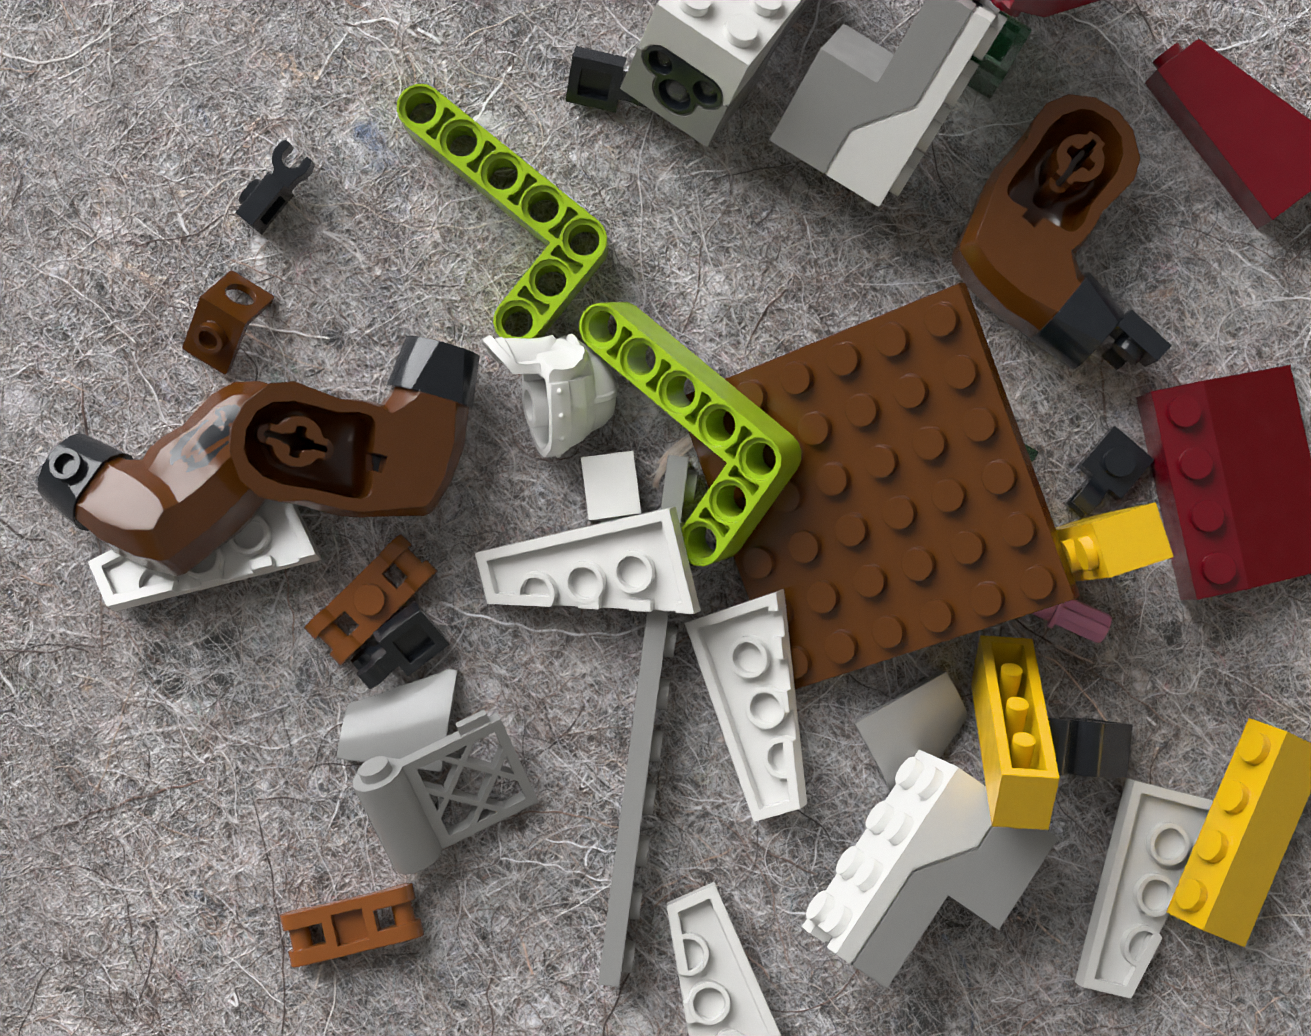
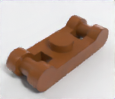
M402 534L394 538L345 589L304 627L315 640L320 637L333 650L330 656L340 666L346 663L374 636L373 632L388 622L438 572L428 560L422 563L410 550L412 544ZM394 564L407 576L399 587L385 575ZM345 612L359 625L348 636L335 623Z
M413 883L399 884L383 890L313 907L299 908L281 914L280 920L283 931H289L293 948L288 951L291 967L305 966L423 936L424 930L421 919H415L411 902L416 899ZM391 907L395 924L381 928L377 910ZM322 923L325 942L313 943L309 926Z

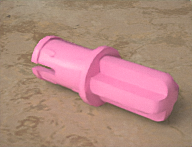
M1076 599L1031 613L1046 620V626L1049 628L1057 625L1095 643L1103 641L1112 621V617L1109 614Z

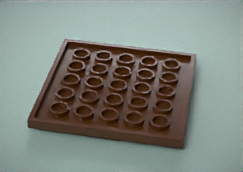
M966 283L955 284L725 379L791 433L799 442L802 451L798 469L741 549L734 555L749 601L784 589L795 689L1072 601L1080 596ZM695 391L686 395L690 402H693ZM726 411L723 417V425L728 434L733 435L735 421L733 416ZM689 432L707 485L710 488L727 463ZM765 444L763 459L766 465L773 469L776 463V456L773 449ZM736 486L734 500L736 505L744 510L746 498L743 491Z

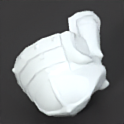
M574 334L564 335L558 339L554 335L530 339L502 337L494 339L488 335L481 340L486 350L496 362L503 363L512 374H522V402L525 418L536 448L543 457L560 458L569 448L583 441L592 431L604 426L612 417L619 384L613 377L609 363L590 347L580 342Z

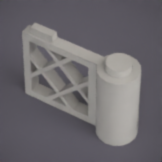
M485 710L477 712L455 723L458 729L457 732L399 760L385 756H376L365 761L359 767L358 773L353 779L352 787L387 856L398 873L404 875L414 874L426 869L440 857L443 849L539 802L497 712L490 716H487ZM495 732L499 745L491 762L469 757L475 741ZM505 758H507L510 767L503 766ZM436 760L452 763L443 786L423 781L418 769ZM463 767L486 773L477 795L454 789ZM497 776L517 781L522 792L503 801L488 798ZM429 794L438 796L435 805ZM449 799L472 805L465 820L448 828L445 827L441 818Z

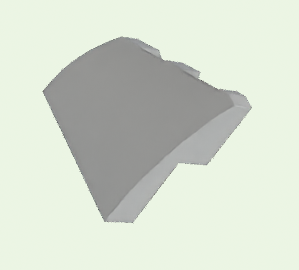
M450 668L349 703L343 719L336 758L365 762L376 756H385L399 760L448 736L450 718L453 717L459 670ZM436 760L420 769L442 772L445 762Z
M940 670L897 694L895 699L857 719L853 724L891 792L896 785L895 777L901 765L908 758L914 757L918 750L940 759L967 719L968 714L947 671Z

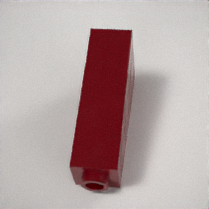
M1199 38L1184 50L1177 42L1152 62L1157 70L1144 82L1256 229L1274 220L1311 192V120Z

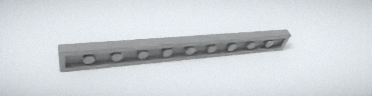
M668 455L661 509L676 507L680 528L682 529L686 523L681 522L683 501L694 502L698 471L687 470L689 457ZM653 610L647 612L598 985L619 987L621 972L632 973L636 941L626 940L628 919L639 920L643 888L633 887L635 866L646 868L650 836L639 834L642 814L653 815L656 783H648L646 781L649 761L659 763L662 748L663 731L653 730L656 709L666 710L670 679L660 678L663 657L673 658L677 627L667 626L669 611Z

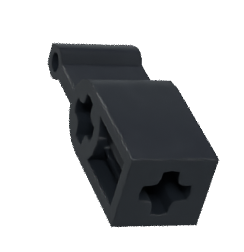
M1048 718L1060 776L1127 777L1132 724L1091 718Z

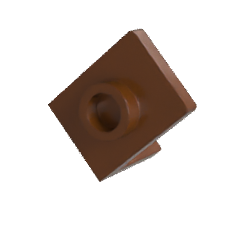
M232 270L229 271L200 296L182 349L222 374H227L232 369L248 325L272 304L274 295ZM226 291H243L253 299L254 303L250 305L238 304L228 298Z

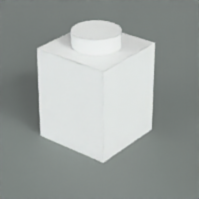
M633 451L581 457L588 519L590 522L600 521V523H605L641 514Z

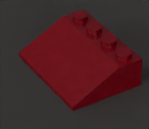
M1291 365L1198 381L1151 391L1136 397L1148 454L1154 459L1151 463V469L1165 532L1174 556L1171 560L1180 600H1200L1311 574V455Z

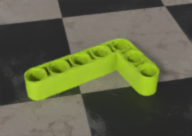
M415 84L407 87L397 100V113L408 134L547 246L499 304L493 319L494 328L499 337L525 339L543 337L605 261L608 255V239L605 228L595 217L435 88L427 84ZM430 103L436 106V113L429 122L419 124L410 120L411 112L417 105ZM469 135L477 140V146L474 151L464 157L452 154L450 152L452 142L459 136ZM506 167L517 172L518 176L515 184L504 190L493 187L490 184L492 174L497 169ZM541 200H550L558 206L556 216L551 221L545 223L532 219L530 210L533 205ZM590 232L599 239V245L592 254L584 256L572 251L570 243L578 233ZM558 272L564 276L566 285L561 293L555 296H545L538 291V281L545 273ZM516 312H525L533 319L532 328L526 335L521 337H512L505 332L507 318Z
M630 302L596 303L589 306L583 312L579 323L581 337L587 346L727 463L688 518L681 532L688 561L694 566L704 567L733 557L741 549L798 469L802 452L799 442L791 433L637 306ZM610 315L615 318L617 324V331L614 337L608 329ZM649 346L654 351L656 357L653 369L648 366L646 361V351ZM687 378L690 379L695 388L693 402L687 399L684 392V384ZM726 411L733 416L735 421L733 435L728 434L723 425V417ZM765 444L773 449L776 456V463L773 469L769 468L763 459ZM736 486L745 495L746 506L744 510L740 509L735 503L734 490ZM707 528L715 535L717 541L715 551L706 542L705 532Z

